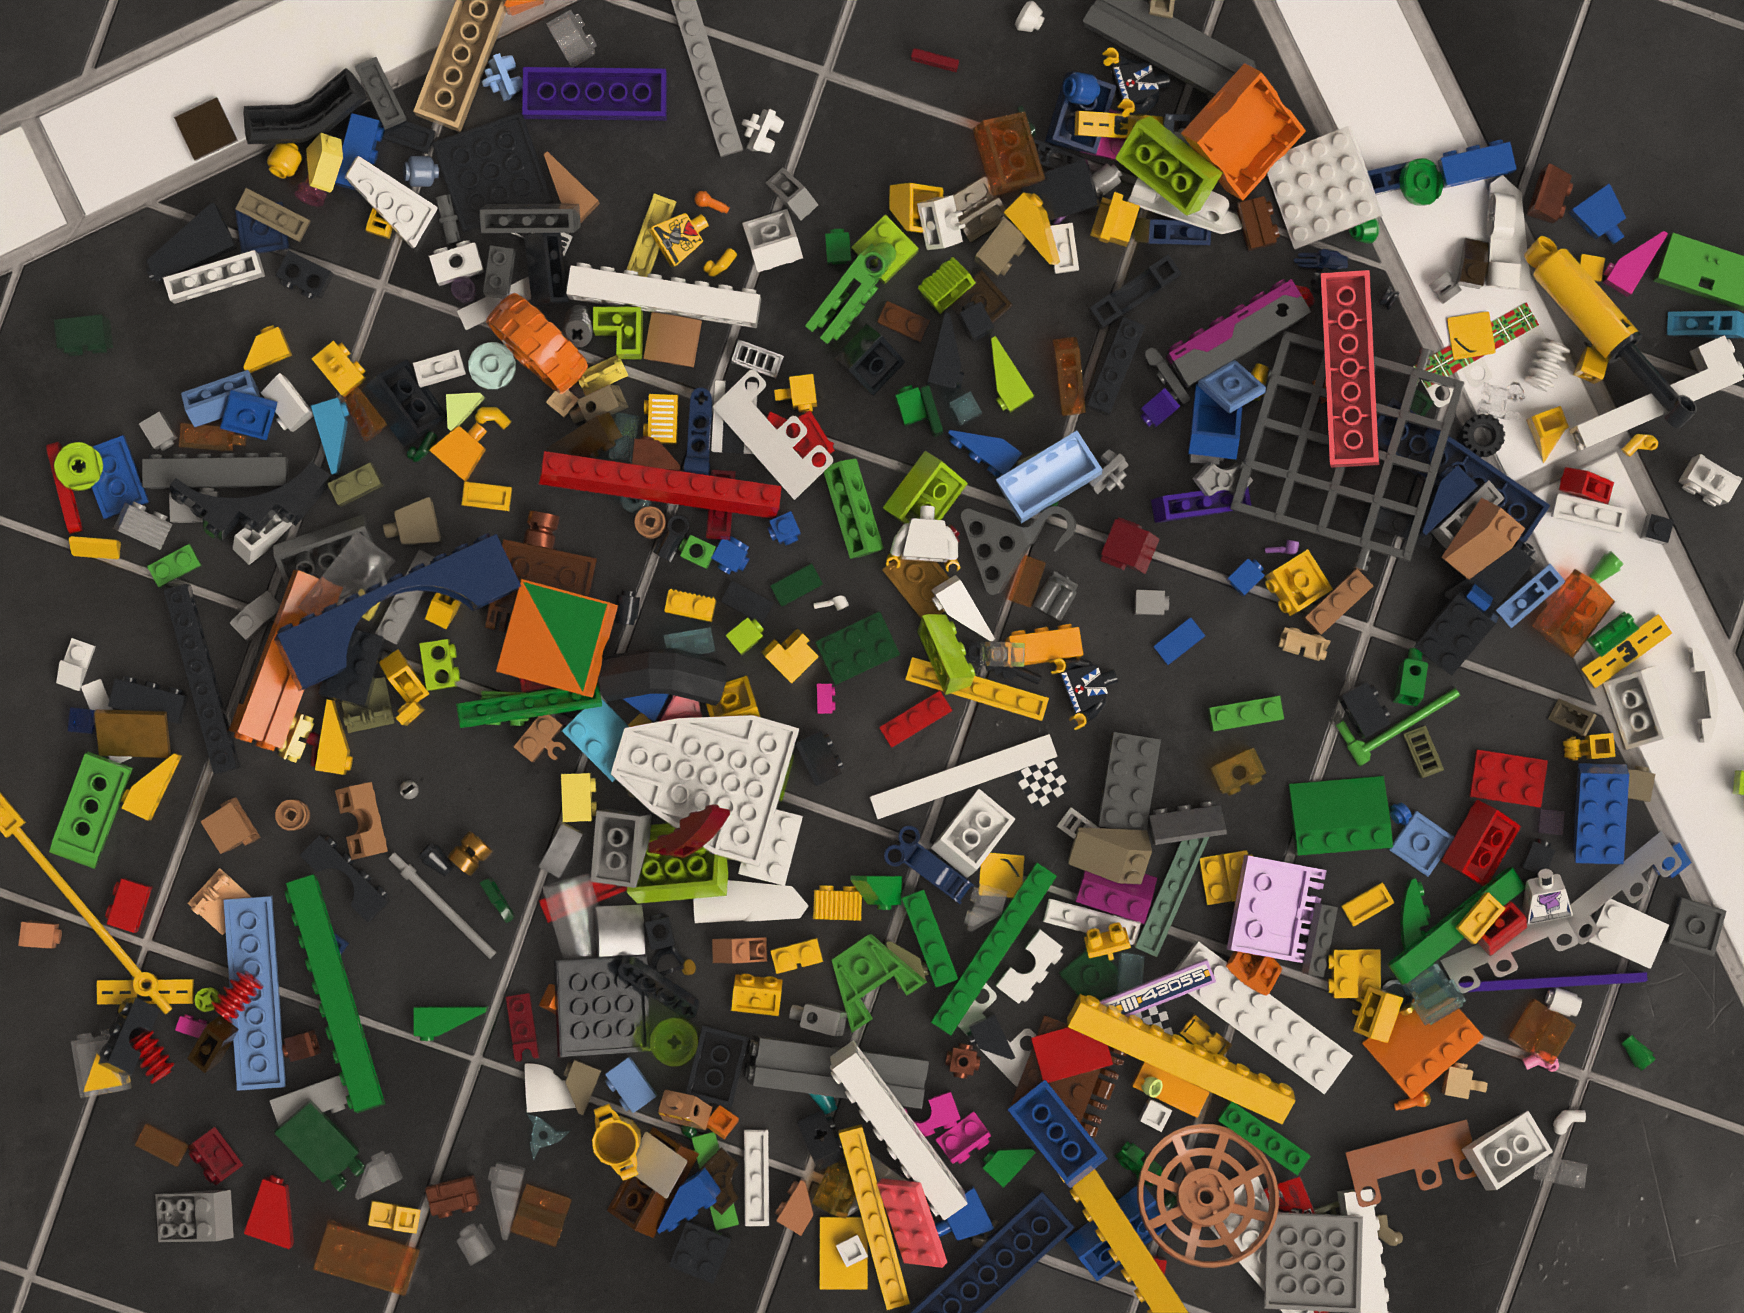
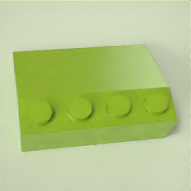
M670 824L651 825L649 843L658 839L660 835L673 833L676 828ZM647 846L637 885L635 888L627 887V893L637 904L727 896V859L712 854L703 847L687 857L681 858L651 853Z

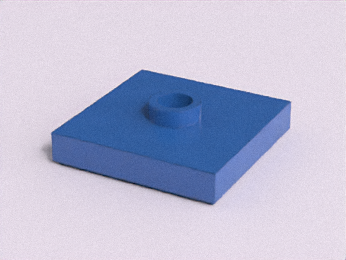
M230 390L220 429L267 440L277 402Z

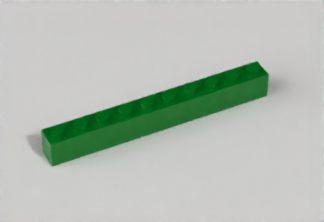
M310 875L286 883L288 889L284 890L288 904L292 903L294 912L291 913L294 925L300 928L299 943L302 949L306 948L308 958H305V963L308 971H312L315 980L312 981V986L315 994L320 995L322 1003L319 1004V1010L322 1017H326L329 1025L325 1029L328 1039L333 1040L335 1049L332 1050L335 1062L341 1065L342 1072L339 1073L342 1085L347 1086L349 1095L346 1096L350 1109H354V1112L360 1113L385 1105L386 1103L318 878L315 875Z

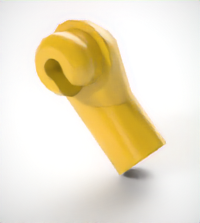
M728 248L716 264L709 260L703 267V270L709 273L708 276L714 277L730 266L737 253Z
M481 407L475 415L478 423L484 424L486 421L494 420L503 430L512 422L497 407Z
M1636 434L1621 450L1625 455L1631 457L1637 449L1655 450L1658 447V440L1653 435Z

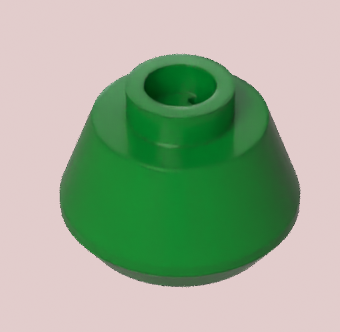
M1377 218L1349 229L1350 235L1356 241L1367 244L1373 243L1380 232Z

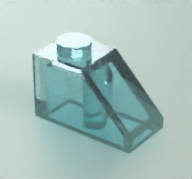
M624 413L616 414L615 424L623 437L615 441L616 446L609 450L608 458L610 460L632 463L634 439L638 437L641 416Z

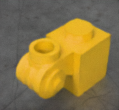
M1613 733L1586 735L1585 740L1576 739L1575 736L1570 737L1567 741H1563V746H1565L1564 758L1572 759V761L1578 760L1583 755H1586L1587 759L1616 757Z

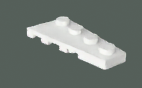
M357 156L346 173L345 178L411 248H415L438 207Z

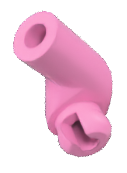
M1538 1051L1522 1059L1527 1070L1537 1065L1548 1069L1550 1072H1554L1559 1068L1558 1059L1545 1051Z

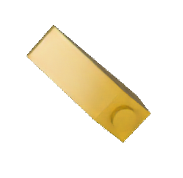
M1023 192L1004 213L1049 264L1058 265L1060 259L1047 212L1042 207L1043 201L1035 193Z
M327 699L315 770L346 775L347 770H351L353 757L349 756L350 749L335 701Z
M171 755L134 784L130 790L126 789L121 799V802L124 803L122 809L145 820H152L182 755Z

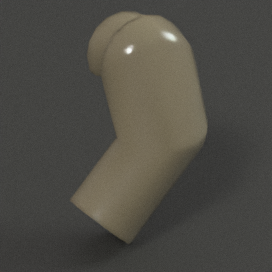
M1387 1214L1375 1215L1378 1217L1380 1228L1377 1231L1378 1237L1390 1246L1400 1244L1403 1236L1399 1231H1393L1388 1227Z

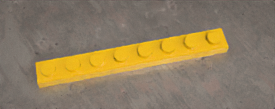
M862 1124L838 1130L886 1309L890 1310L910 1304Z

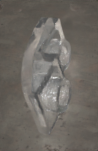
M1545 1157L1536 1163L1533 1179L1584 1189L1588 1165Z

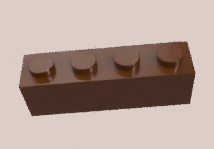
M652 1127L649 1134L686 1159L687 1164L668 1198H664L634 1176L622 1182L607 1211L633 1230L654 1238L679 1187L687 1178L699 1153L679 1140Z

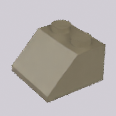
M1004 217L978 251L974 261L996 278L1000 274L1004 276L1012 266L1010 260L1014 255L1019 257L1027 247L1024 244L1026 237Z

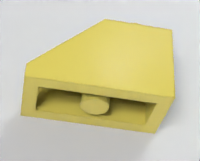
M320 133L306 149L309 186L331 192L343 160L342 141L336 137Z

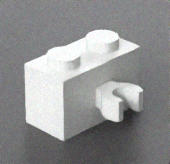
M953 195L935 197L917 203L927 250L946 248L963 242L960 229L964 228L965 224H959L958 216L963 215L962 211H956Z

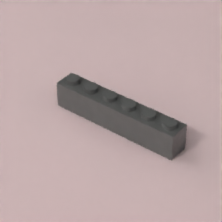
M232 453L220 454V458H211V454H197V458H187V454H173V459H163V455L154 454L149 455V459H142L143 488L170 489V484L175 478L191 489L281 487L289 482V459L282 457V453H268V457H259L258 453H244V458H235V454Z

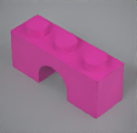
M947 1091L928 1098L931 1113L926 1120H913L926 1137L934 1134L935 1128L943 1126L944 1129H948L958 1125L957 1120L961 1118L951 1091Z

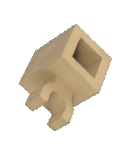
M1455 1062L1453 1066H1450L1445 1071L1442 1094L1468 1099L1470 1090L1486 1092L1488 1083L1472 1080L1473 1070L1467 1069L1468 1064Z

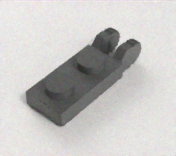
M1150 347L1145 353L1146 360L1151 366L1158 367L1157 376L1163 384L1169 383L1173 389L1169 393L1176 402H1182L1183 405H1186L1191 401V398L1163 357L1158 353V350Z

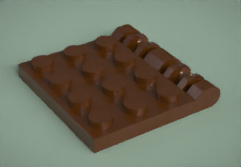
M503 539L502 547L519 582H521V579L583 596H590L597 562L596 558ZM518 590L490 603L485 628L495 630L499 612H502L499 631H505L508 623V613L512 614Z
M1044 1015L1037 1036L1066 1028L1068 1024ZM1108 1045L1109 1051L1126 1057V1053ZM1033 1046L1013 1096L1012 1106L1043 1082ZM1111 1055L1113 1064L1123 1066L1124 1060ZM1099 1068L1048 1083L1090 1136L1096 1137L1099 1128L1083 1122L1082 1118L1101 1124L1102 1119L1099 1116L1088 1114L1085 1110L1088 1104L1095 1106L1097 1109L1106 1110L1107 1105L1091 1099V1094L1110 1100L1115 1084L1098 1078L1099 1073L1114 1079H1118L1119 1074L1112 1070Z

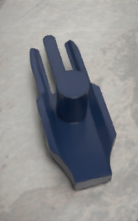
M1323 249L1317 253L1298 254V257L1316 259H1294V262L1299 263L1298 266L1302 268L1323 269L1326 267L1332 270L1348 268L1347 256L1340 254L1338 251H1329L1328 249Z

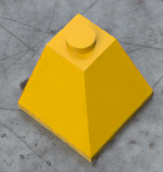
M915 183L890 185L889 209L906 231L923 233L917 203L935 197H943V188Z

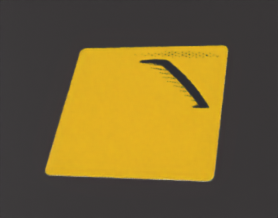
M1489 312L1447 319L1454 360L1496 353Z
M989 853L981 864L979 895L1013 898L1023 881L1024 856Z

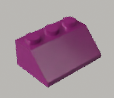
M1084 870L1075 902L1144 924L1151 905L1157 877L1144 874L1141 884L1116 883Z

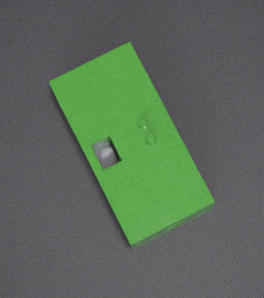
M1676 233L1667 236L1653 279L1654 282L1741 311L1744 310V256Z

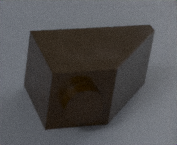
M1465 238L1456 284L1475 289L1483 287L1488 264L1489 242Z

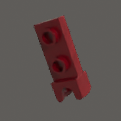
M530 993L506 997L515 1062L522 1061V1052L525 1049H530L532 1057L539 1059L540 1053Z

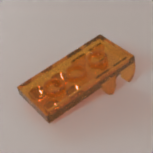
M328 1221L313 1270L405 1296L420 1250L364 1233L355 1227L346 1228L337 1222Z

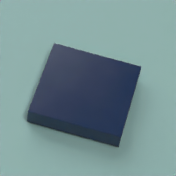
M275 202L284 207L283 202ZM235 209L241 254L253 250L258 254L289 250L288 236Z

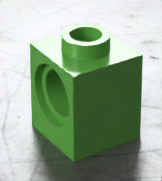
M690 535L688 539H683L678 551L682 552L681 558L707 569L717 547ZM693 545L703 547V554L698 558L690 555V548Z

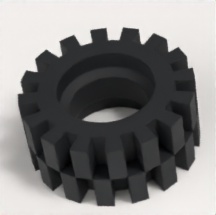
M1490 414L1473 416L1463 425L1460 436H1462L1461 444L1480 458L1495 454L1502 448L1501 446L1505 442L1504 436L1506 434L1503 431V424L1499 423L1497 417L1494 418ZM1478 427H1486L1491 431L1492 438L1488 444L1481 445L1475 441L1474 432Z

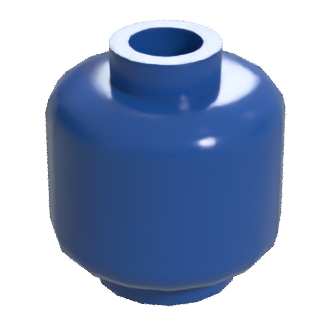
M1074 72L1064 81L1063 92L1069 102L1089 105L1098 97L1100 85L1094 75Z

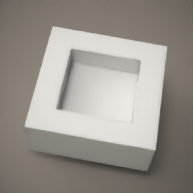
M858 1234L836 1245L846 1267L868 1257Z

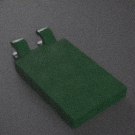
M311 1100L275 1129L274 1134L322 1183L329 1179L339 1192L347 1186L345 1184L347 1182L346 1178L340 1174L349 1166L350 1170L357 1177L365 1171L363 1169L365 1167L364 1163L356 1157L359 1149Z

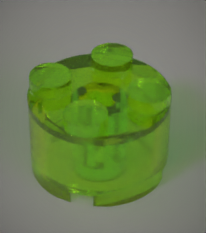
M669 1017L662 1020L654 1028L650 1038L651 1051L663 1064L680 1066L687 1063L695 1055L699 1035L690 1021L681 1017ZM673 1035H676L677 1039L681 1040V1043L676 1048L673 1047L672 1043H668V1039H672Z

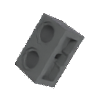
M490 245L483 290L486 297L504 299L510 295L516 255L514 249Z

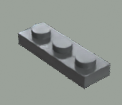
M377 57L356 65L355 69L384 130L406 121L403 110Z
M1315 903L1301 973L1324 977L1338 907Z

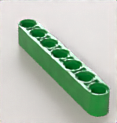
M1513 867L1505 869L1388 963V967L1401 985L1410 982L1465 938L1455 928L1484 893L1489 892L1504 906L1521 893L1526 885Z

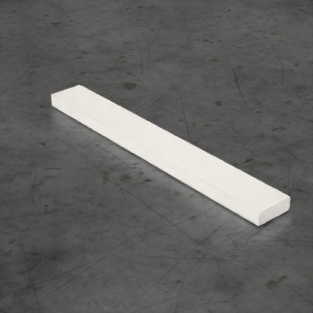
M1050 734L879 793L871 796L870 799L877 819L1055 758L1057 754Z

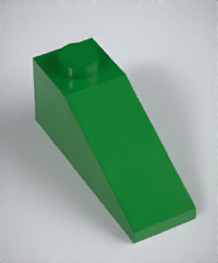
M488 1006L414 1007V1036H420V1041H434V1036H439L487 1012Z

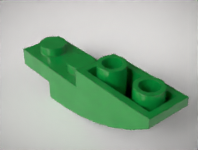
M1416 878L1408 879L1401 903L1400 932L1403 951L1425 934V931H1421L1420 927L1429 925L1427 919L1431 918L1428 905H1423L1421 896L1425 895L1421 881L1417 882ZM1434 963L1421 972L1420 975L1431 974V968L1434 967Z

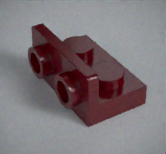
M216 1127L212 1128L188 1147L190 1158L194 1163L200 1164L204 1170L203 1175L210 1183L213 1182L215 1186L243 1166Z

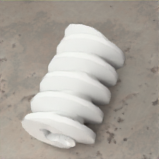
M1545 338L1548 342L1540 344L1544 351H1537L1536 355L1539 359L1532 361L1536 368H1529L1528 372L1531 376L1524 378L1527 384L1546 392V387L1555 386L1549 381L1550 378L1558 379L1554 370L1563 369L1558 364V361L1566 362L1567 360L1562 356V353L1571 352L1563 344L1549 338Z

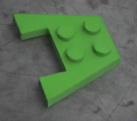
M872 934L867 935L832 959L851 1032L858 1030L873 1019L861 998L893 976L906 996L927 983L924 978Z

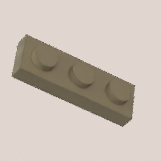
M247 188L235 208L237 211L298 242H301L311 222Z

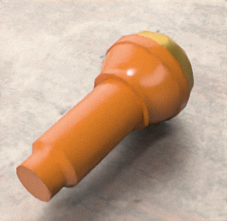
M1421 1091L1413 1099L1408 1098L1395 1103V1109L1397 1111L1415 1106L1426 1107L1430 1104L1431 1097L1428 1092Z

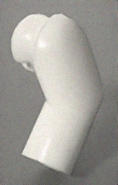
M1585 1110L1562 1111L1553 1122L1554 1132L1562 1135L1566 1133L1567 1128L1572 1122H1585Z

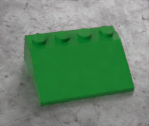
M1384 776L1289 784L1295 855L1393 848Z

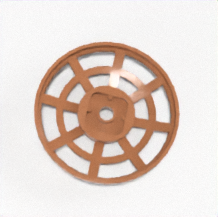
M1197 1124L1172 1132L1151 1150L1139 1174L1137 1202L1145 1228L1153 1240L1165 1252L1189 1265L1202 1268H1218L1242 1261L1253 1254L1265 1242L1277 1218L1279 1190L1273 1169L1260 1149L1227 1127L1215 1124ZM1196 1133L1219 1135L1215 1149L1194 1148L1186 1150L1181 1137ZM1228 1139L1244 1147L1259 1165L1246 1171L1236 1159L1224 1153ZM1173 1142L1178 1155L1166 1165L1161 1176L1149 1172L1150 1164L1156 1155L1166 1145ZM1200 1155L1212 1156L1209 1168L1195 1170L1190 1157ZM1221 1160L1229 1164L1239 1176L1228 1180L1222 1173L1218 1172ZM1181 1162L1187 1176L1178 1184L1167 1178L1172 1169ZM1263 1173L1269 1190L1268 1213L1254 1209L1255 1194L1251 1180ZM1145 1181L1157 1186L1156 1198L1160 1215L1151 1220L1148 1219L1144 1205L1143 1188ZM1242 1184L1245 1186L1247 1195L1246 1207L1234 1203L1235 1195L1233 1189ZM1164 1189L1177 1194L1178 1206L1169 1211L1165 1209ZM1202 1191H1206L1211 1195V1202L1209 1204H1205L1200 1200V1193ZM1230 1213L1244 1216L1239 1226L1232 1233H1229L1223 1221ZM1183 1215L1191 1222L1192 1226L1189 1236L1180 1231L1171 1220ZM1251 1219L1265 1222L1263 1230L1257 1239L1241 1252L1234 1239L1246 1229ZM1166 1224L1167 1228L1175 1236L1187 1243L1185 1256L1166 1245L1154 1229ZM1214 1226L1221 1237L1216 1240H1199L1201 1227ZM1226 1245L1233 1256L1218 1261L1194 1259L1197 1246L1212 1248Z

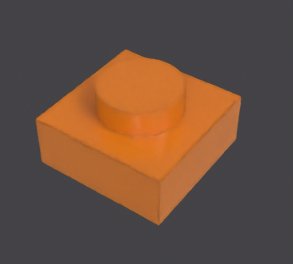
M719 1105L710 1116L707 1128L722 1139H725L738 1123L739 1118Z

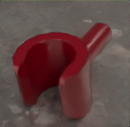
M311 732L306 741L307 744L313 746L310 766L316 767L321 737L316 732Z

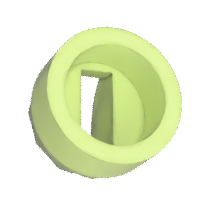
M1155 1077L1145 1078L1144 1084L1141 1085L1142 1091L1150 1097H1157L1162 1090V1081Z

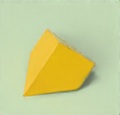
M1561 406L1526 419L1543 463L1564 431L1569 428Z

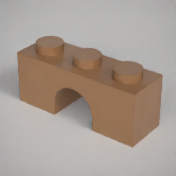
M1355 569L1302 619L1317 635H1322L1365 595L1373 585L1358 569Z
M372 782L335 790L340 814L352 813L358 821L357 832L346 837L351 860L388 852Z

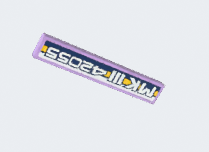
M1204 959L1100 1000V1003L1106 1007L1113 1005L1121 1010V1014L1129 1017L1213 984L1216 980L1208 960Z

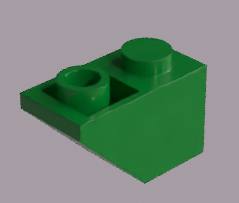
M912 385L899 389V394L895 396V400L904 426L927 419L919 388L913 389Z

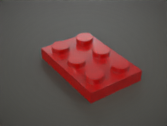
M1476 750L1469 797L1541 808L1548 760Z

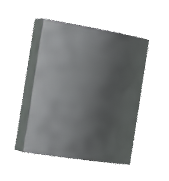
M642 904L602 906L594 909L597 929L595 942L598 958L645 955V929Z

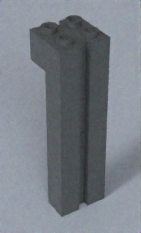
M1096 0L1083 19L1085 28L1207 94L1209 101L1212 100L1244 63L1256 69L1255 61L1174 17L1169 19L1148 14L1149 3L1143 0Z
M753 1034V1040L749 1039L747 1053L751 1054V1061L745 1064L744 1077H747V1082L752 1086L849 1099L845 1094L844 1084H838L835 1081L830 1069V1056L842 1048L789 1041L778 1037ZM862 1051L902 1106L922 1109L925 1092L924 1084L927 1078L929 1061L920 1058Z

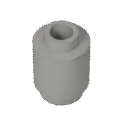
M1105 164L1092 174L1098 197L1100 195L1104 196L1121 183L1120 177L1122 174L1114 164L1112 166Z

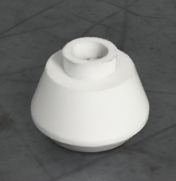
M1034 1L1026 2L1015 22L1017 30L1032 32L1034 29H1040L1045 18L1041 16L1043 11Z

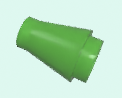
M1610 551L1607 555L1604 553L1588 576L1599 585L1604 580L1621 571L1620 568L1624 564Z

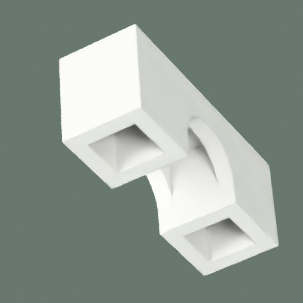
M1040 929L1025 946L1035 958L1032 970L1027 973H1019L1012 967H1009L996 984L1000 990L1018 1004L1021 1000L1026 1002L1034 992L1031 989L1036 981L1041 983L1049 973L1046 971V968L1050 963L1055 965L1063 955L1060 951L1063 947Z

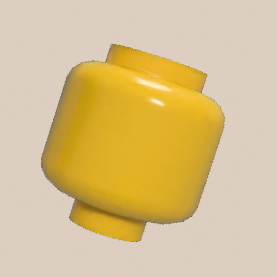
M293 143L276 144L267 159V164L270 167L269 171L283 179L293 176L302 161V155L298 151V146Z

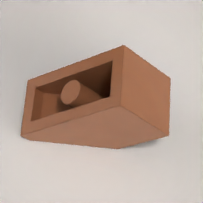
M32 920L21 922L18 946L56 948V944H60L62 930L59 929V924Z

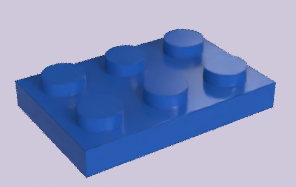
M122 435L93 446L92 448L99 452L103 461V471L100 479L92 487L103 519L120 514L125 503L132 505L133 501L141 505L149 503L125 436Z

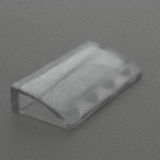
M357 531L298 607L307 615L314 613L315 616L322 614L321 611L325 607L334 603L340 606L344 604L345 598L358 593L359 596H362L367 591V588L378 584L395 560Z
M590 874L543 886L563 960L598 958L595 942L597 929L594 909L599 907Z

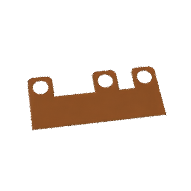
M1467 1119L1346 1152L1359 1206L1368 1207L1380 1203L1381 1194L1377 1179L1415 1169L1421 1190L1439 1187L1442 1184V1178L1438 1162L1447 1159H1453L1458 1179L1465 1180L1477 1176L1474 1170L1470 1174H1463L1459 1169L1460 1162L1463 1159H1467L1461 1149L1472 1143ZM1427 1169L1433 1170L1436 1174V1180L1431 1185H1427L1422 1181V1173ZM1366 1186H1371L1376 1193L1375 1198L1370 1202L1364 1201L1361 1197V1191Z

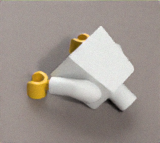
M921 506L920 519L912 518L909 523L903 524L893 539L890 554L886 559L887 566L889 561L894 559L897 561L896 568H899L901 559L944 562L947 572H949V565L954 563L956 570H960L957 560L958 541L951 528L945 526V521L934 520L935 507Z

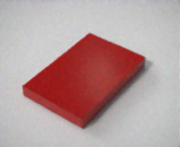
M1069 1027L1031 1037L1043 1081L1046 1080L1047 1083L1113 1065L1108 1045L1087 1035H1082V1033Z

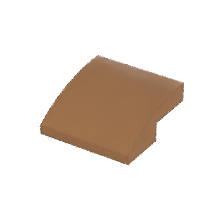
M652 312L643 359L694 368L702 321Z

